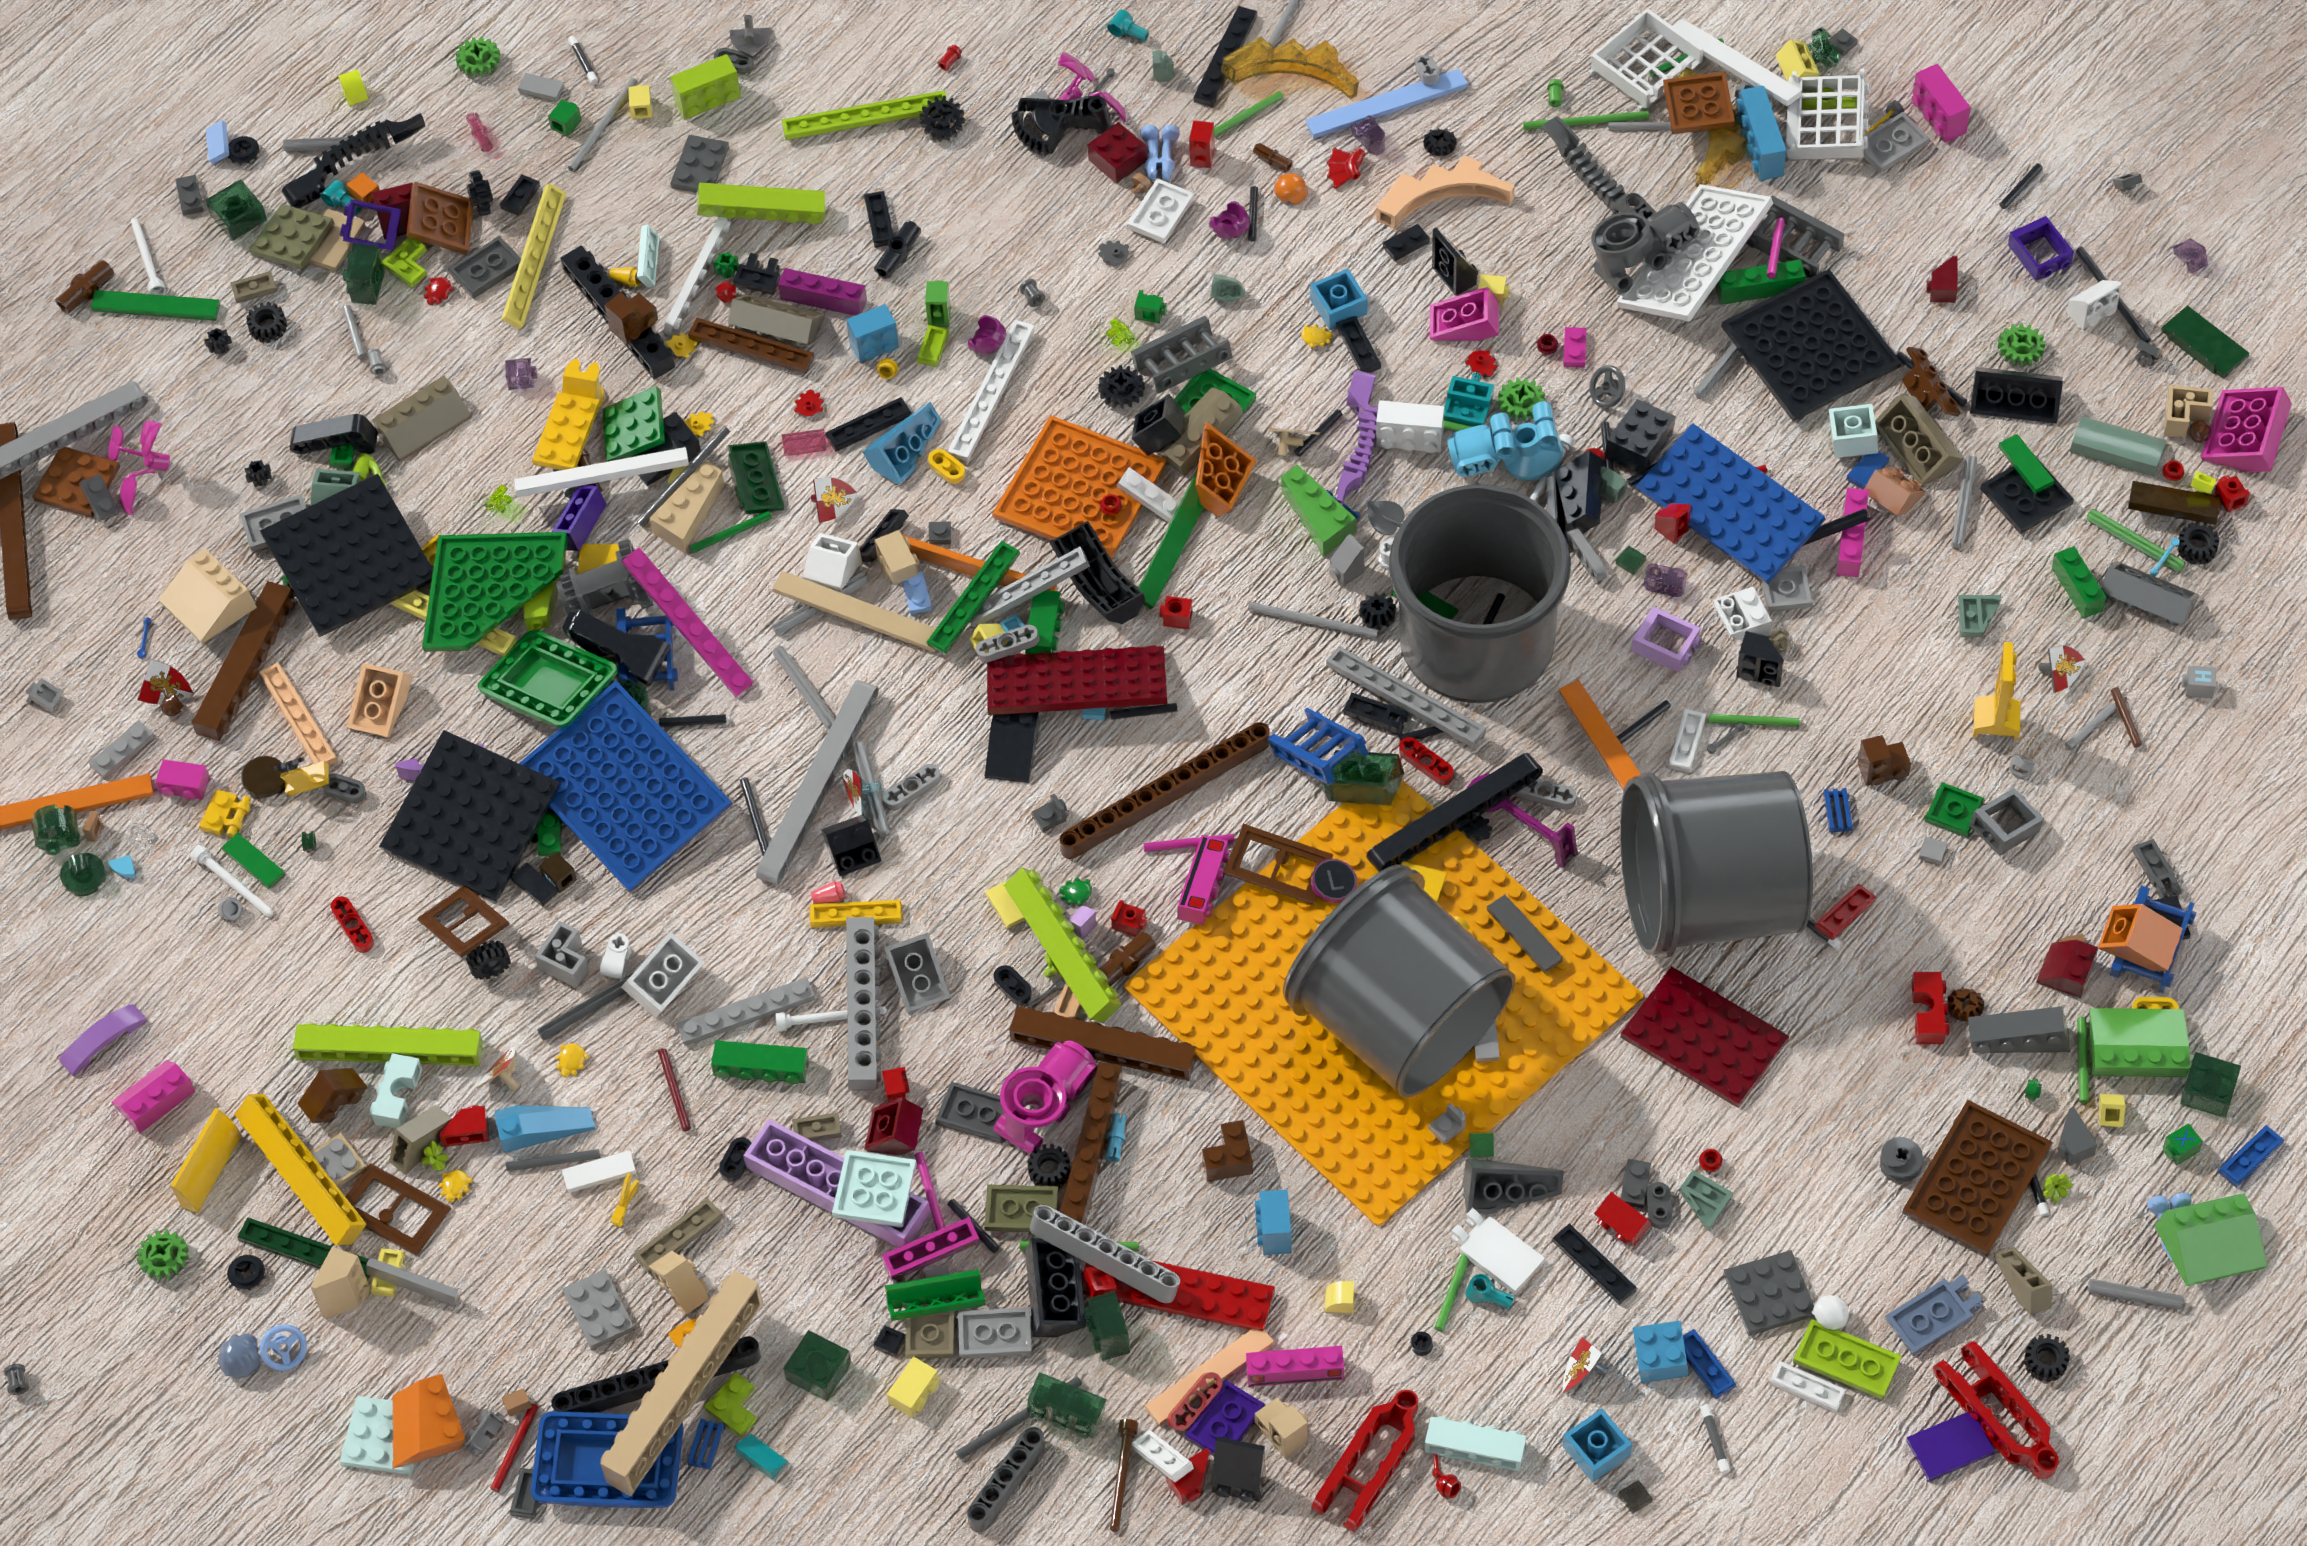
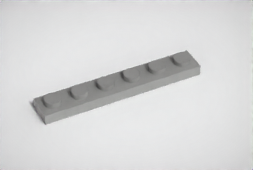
M1080 546L991 594L970 621V624L975 629L979 624L988 622L1090 567L1084 550Z
M807 977L676 1024L684 1046L772 1016L775 1013L814 1001L815 996Z

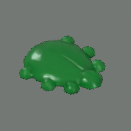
M1075 878V882L1067 880L1066 885L1059 888L1060 894H1063L1061 900L1067 899L1068 905L1074 903L1079 907L1082 906L1092 894L1090 880L1080 881V878Z

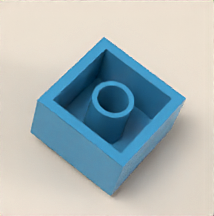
M1348 268L1310 284V300L1329 330L1336 328V322L1354 316L1359 318L1368 314V299Z
M886 304L846 319L850 346L860 363L872 360L879 355L890 353L899 348L896 322Z
M1288 1189L1259 1191V1200L1255 1201L1258 1247H1263V1255L1292 1253Z
M1681 1320L1633 1327L1641 1383L1689 1376Z
M1603 1408L1563 1434L1562 1447L1592 1483L1631 1456L1632 1443Z

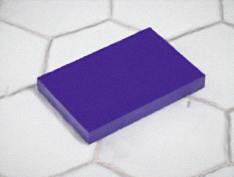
M1225 1380L1220 1391L1186 1432L1185 1439L1202 1450L1207 1448L1210 1454L1214 1456L1216 1437L1242 1441L1255 1423V1413L1266 1406V1404Z
M1968 1412L1906 1438V1442L1928 1482L1992 1456L1995 1452L1978 1420H1974Z

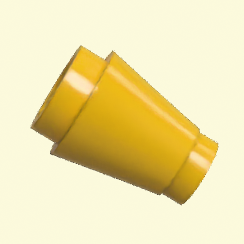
M636 267L610 269L609 279L613 278L615 282L632 288L639 286L641 283L637 278L638 269Z

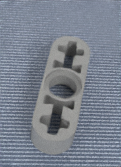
M1575 528L1566 532L1569 546L1593 581L1597 583L1606 579L1607 571L1581 531Z
M1025 625L982 640L976 646L978 658L982 662H991L1034 647L1039 642V634L1033 625ZM1030 634L1031 638L1027 639L1026 635ZM1006 640L1013 641L1010 647L1002 646V643Z
M926 764L887 789L883 795L885 807L892 811L899 810L938 785L941 780L939 767L934 764ZM927 773L934 774V777L927 776ZM910 783H915L918 785V788L915 791H908L906 786ZM890 797L898 798V800H890Z
M1537 779L1523 788V790L1514 794L1521 799L1564 810L1571 809L1576 804V792L1573 788ZM1535 786L1534 793H1531L1532 787ZM1546 788L1551 793L1548 796H1541L1538 794V791ZM1554 792H1557L1556 799H1554ZM1565 795H1568V796H1569V798L1567 799V801H1564V800H1563V798L1565 797Z

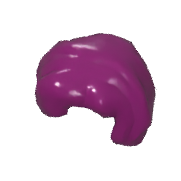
M1237 201L1228 203L1227 210L1222 211L1217 217H1211L1209 222V228L1216 233L1217 237L1227 240L1243 235L1250 225L1245 208Z
M981 316L977 321L979 329L976 330L973 338L968 339V347L970 351H975L981 355H988L1000 349L1006 338V330L1003 324L995 317Z

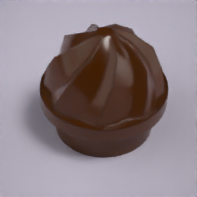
M2202 420L2193 422L2189 429L2190 438L2198 443L2207 441L2211 433L2210 426Z
M172 693L168 697L165 696L161 704L162 712L167 716L180 714L182 712L181 709L184 707V704Z

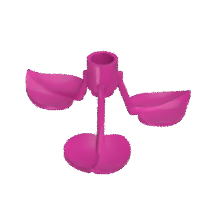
M1063 52L1059 57L1058 65L1070 69L1077 76L1058 100L1081 98L1083 92L1078 88L1079 84L1086 78L1093 82L1095 80L1094 74L1077 58L1067 52ZM1098 91L1089 95L1103 97L1106 103L1122 118L1123 124L1125 123L1126 115L1124 108L1112 95L1106 91Z
M152 420L145 421L141 431L140 443L142 445V452L121 446L124 433L120 426H113L108 444V458L110 460L116 461L121 450L145 457L144 465L149 468L130 473L129 478L125 477L123 479L119 495L120 503L124 511L130 515H134L132 507L137 489L135 476L148 473L155 474L156 470L167 471L170 465L169 454L151 450L156 436L163 425Z

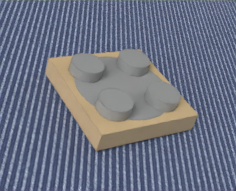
M339 1133L311 1152L338 1188L364 1172L367 1168L342 1133Z

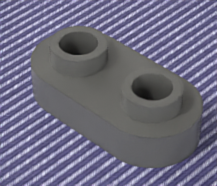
M720 48L714 53V59L727 54L737 73L746 74L754 68L753 57L738 50Z
M336 773L329 774V784L322 786L326 795L353 804L361 802L366 796V790L361 781Z
M1662 1182L1652 1183L1647 1189L1648 1220L1652 1223L1651 1226L1657 1229L1666 1228L1672 1220L1671 1191ZM1655 1191H1662L1663 1194L1658 1195ZM1662 1212L1664 1215L1658 1216L1656 1213Z

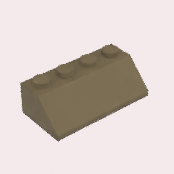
M744 294L732 299L728 324L734 325V328L737 330L747 331V329L754 330L756 335L767 336L769 334L779 341L789 339L793 340L795 345L806 346L815 341L825 314Z
M442 376L372 420L374 427L378 431V437L395 457L402 461L470 419L471 414L456 388L445 376Z
M1212 387L1185 415L1181 437L1176 442H1170L1165 445L1157 454L1166 458L1170 465L1185 476L1199 462L1205 423L1208 422L1222 434H1225L1243 416L1240 404L1224 391Z
M1901 393L1875 421L1878 432L1914 479L1921 483L1922 486L1949 474L1963 459L1915 396Z

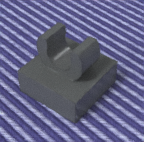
M2140 340L2136 346L2140 352L2137 353L2135 360L2139 362L2142 356H2147L2146 366L2149 367L2153 363V357L2159 359L2162 351Z

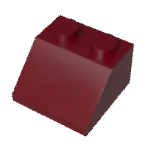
M412 182L371 192L374 204L402 210L397 236L407 234ZM377 211L385 240L387 238L391 213Z
M2077 939L2051 943L2036 983L2081 998L2095 963L2098 947Z
M903 1097L873 1108L864 1150L899 1156L914 1151L918 1144L917 1138L922 1123L923 1108Z

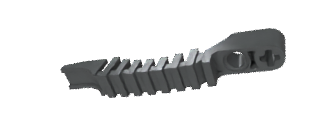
M1558 116L1542 125V129L1558 147L1561 157L1566 160L1565 163L1572 167L1574 173L1577 172L1578 178L1584 180V184L1587 187L1590 186L1591 191L1594 194L1596 193L1598 198L1603 200L1607 207L1612 206L1611 211L1614 214L1618 211L1620 213L1634 212L1648 219L1656 213L1641 195L1637 193L1626 194L1621 184L1616 187L1617 182L1615 179L1610 182L1611 177L1608 173L1603 176L1604 169L1602 167L1597 169L1598 162L1596 160L1590 162L1592 154L1587 152L1584 155L1587 147L1586 144L1583 142L1578 146L1579 137Z

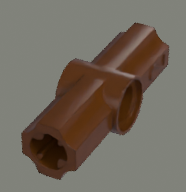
M100 260L85 274H77L72 279L70 287L55 299L56 304L67 314L83 300L93 299L95 291L99 290V286L114 274L113 269L106 261Z
M1141 932L1125 947H1117L1111 953L1109 960L1099 968L1106 975L1108 985L1111 987L1123 975L1128 976L1137 969L1139 962L1156 948V943L1148 933Z

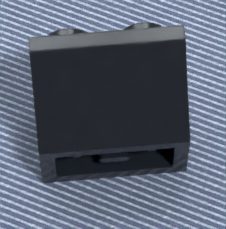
M1746 631L1739 651L1736 677L1746 681L1760 682L1766 686L1780 687L1784 659L1768 636Z
M864 814L821 829L828 852L839 877L882 862L869 820Z

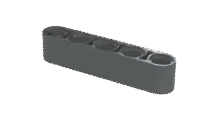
M1029 1427L1022 1433L969 1506L967 1517L969 1526L973 1531L983 1532L989 1528L1044 1452L1045 1440L1043 1431L1040 1428ZM1031 1439L1039 1440L1036 1444L1028 1443ZM1017 1458H1025V1459H1026V1460H1025L1024 1462H1022V1463H1017V1462H1015V1460H1016ZM1003 1477H1011V1478H1012V1479H1011L1010 1481H1008V1482H1003V1481H1001V1479H1002ZM989 1496L998 1497L995 1501L987 1500ZM976 1515L984 1516V1518L981 1520L973 1519V1517Z

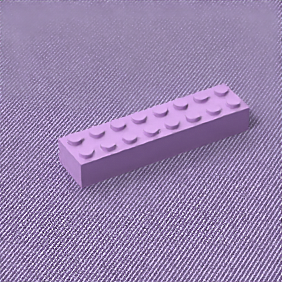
M768 1119L743 1155L746 1168L832 1213L844 1158ZM910 1192L903 1227L845 1220L896 1247H901L914 1240L930 1216L929 1201Z

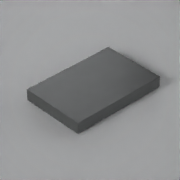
M498 236L448 268V272L474 299L516 272L521 258Z
M951 1081L936 1117L935 1124L1002 1143L1003 1137L995 1133L993 1128L999 1117L1005 1113L1002 1110L999 1095Z

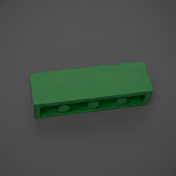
M1801 260L1777 263L1774 279L1767 277L1768 265L1725 271L1715 286L1720 305L1773 297L1805 281L1806 276Z
M715 1040L711 1067L713 1076L720 1078L736 1077L742 1080L760 1079L765 1082L783 1081L788 1084L805 1083L809 1056L807 1048Z

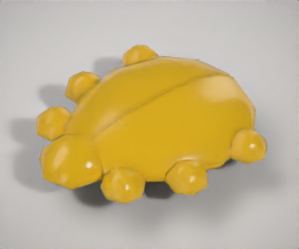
M1317 324L1313 327L1304 325L1301 338L1311 348L1315 346L1324 347V343H1331L1330 339L1333 338V334L1328 332L1326 327L1319 328Z
M681 332L680 336L673 334L670 341H665V344L673 350L675 356L689 358V354L696 351L693 346L698 344L697 341L689 339L688 334L686 335L684 332Z
M703 411L698 412V415L692 413L690 418L683 420L694 435L702 437L705 431L711 430L709 424H714L712 413L707 412L704 414Z
M579 1044L561 1045L560 1055L555 1057L559 1061L556 1069L561 1070L563 1077H568L570 1074L576 1076L578 1069H584L583 1063L589 1058V1055L586 1054L584 1048Z
M461 1170L443 1173V1182L438 1185L439 1188H443L440 1195L442 1197L446 1196V1201L454 1202L456 1198L461 1200L463 1198L462 1194L469 1192L468 1186L469 1183H472L473 1179Z

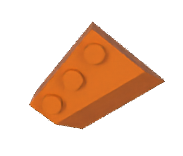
M1208 422L1204 425L1195 486L1201 505L1216 517H1220L1232 509L1257 460Z
M442 1374L418 1380L393 1395L392 1469L462 1449L465 1436Z

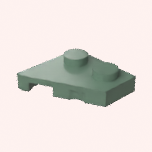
M1958 595L1960 637H1983L2001 603V595Z
M1694 1170L1691 1171L1680 1187V1193L1707 1231L1711 1230L1733 1198V1192Z

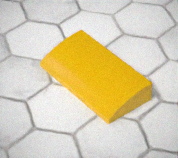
M215 1108L170 1185L181 1207L196 1213L199 1212L242 1137L236 1125L218 1108Z

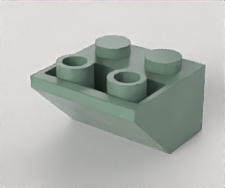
M316 469L312 482L310 506L359 483V472Z

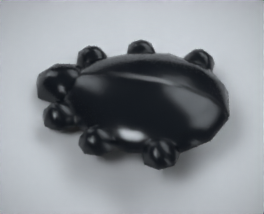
M1480 815L1458 830L1460 832L1464 831L1467 838L1473 836L1476 841H1480L1481 838L1484 840L1490 838L1491 834L1489 832L1492 831V827L1487 825L1489 819H1484Z

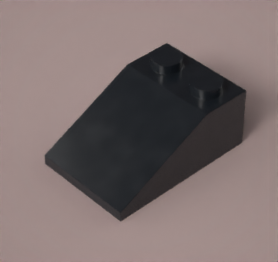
M1434 228L1432 234V268L1453 294L1457 296L1477 285L1478 270L1474 264L1468 262L1461 249L1458 250L1439 229Z
M674 412L663 419L665 443L631 457L686 447L688 462H690L701 452L698 438L678 413ZM674 468L640 474L638 476L646 486H649L671 473Z
M1039 712L993 715L985 778L1029 783L1040 729Z
M1217 1436L1211 1480L1212 1492L1224 1498L1232 1496L1248 1503L1253 1501L1260 1502L1266 1478L1265 1446Z

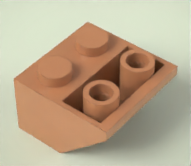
M1896 467L1876 469L1864 490H1869V497L1897 516L1905 515L1927 492L1921 488V483L1914 479L1909 480L1903 476L1904 472Z

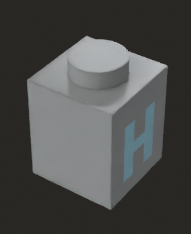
M2188 666L2187 674L2182 675V687L2185 688V696L2213 699L2216 687V668Z

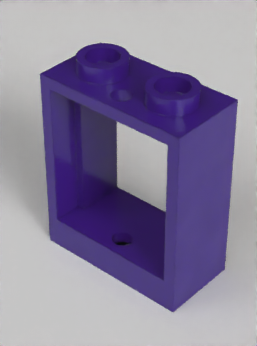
M350 199V204L346 203L344 216H347L346 224L341 226L340 236L343 237L344 242L394 251L402 210ZM356 207L391 213L385 244L351 237Z
M2047 216L2010 232L2008 246L2035 281L2047 278L2052 273L2064 270L2072 264L2074 251ZM2045 237L2059 256L2038 265L2024 245Z

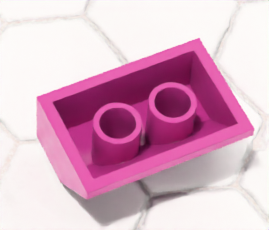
M166 1060L111 1103L140 1134L192 1095L195 1090L190 1078L176 1063Z

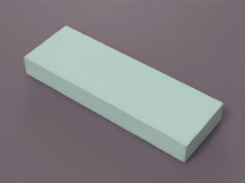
M647 224L641 227L637 278L649 289L655 287L659 235Z

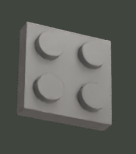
M1805 566L1782 568L1769 584L1762 581L1768 612L1812 607V598Z

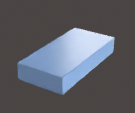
M220 120L206 129L208 159L212 164L229 156L227 124Z

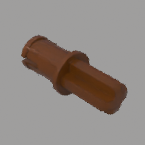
M1261 143L1254 146L1253 153L1266 160L1269 165L1273 164L1284 170V172H1288L1291 169L1293 160L1279 154L1278 150H1272Z

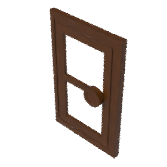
M1243 823L1223 874L1314 905L1317 895L1311 886V879L1307 889L1304 890L1275 880L1281 864L1287 863L1289 859L1288 853L1317 863L1316 866L1322 861L1332 859L1333 854ZM1250 840L1279 849L1275 854V861L1277 863L1271 878L1240 868Z
M465 886L417 918L422 925L460 957H464L510 925L508 920ZM462 899L469 905L463 911L465 917L452 926L446 928L434 918ZM477 913L491 923V925L465 943L451 932Z
M372 1163L368 1165L345 1196L367 1224L365 1226L366 1229L415 1256L420 1253L451 1210V1207ZM374 1179L401 1194L390 1209L380 1211L379 1219L354 1206ZM405 1197L432 1211L413 1238L387 1224L393 1220L394 1211Z

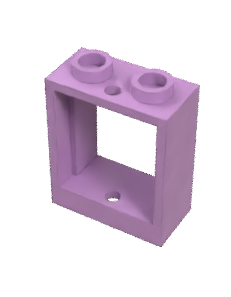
M1653 606L1632 639V651L1680 672L1683 666L1689 664L1693 649L1697 650L1701 644V627ZM1658 624L1688 637L1679 654L1648 641Z

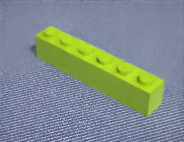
M699 183L697 190V215L725 217L727 219L745 218L747 220L760 219L787 221L790 223L822 224L825 215V191Z

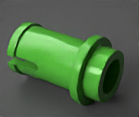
M1552 79L1547 85L1549 105L1551 107H1559L1562 105L1564 85L1561 80Z

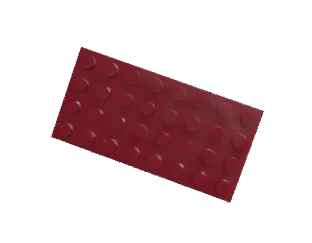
M1151 645L1148 647L1106 648L1102 650L1085 649L1082 651L1053 652L1051 654L1046 652H1039L1037 654L1019 653L987 662L988 715L1168 704L1164 646Z

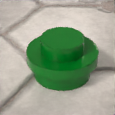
M2028 1079L2025 1098L2030 1099L2031 1102H2034L2035 1098H2040L2042 1084H2038V1079Z

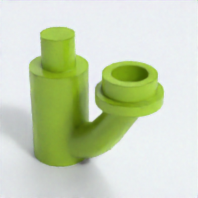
M365 453L360 454L352 471L359 472L360 482L365 480L369 471L372 470L373 475L379 474L384 485H386V482L382 479L380 467L374 461V458Z

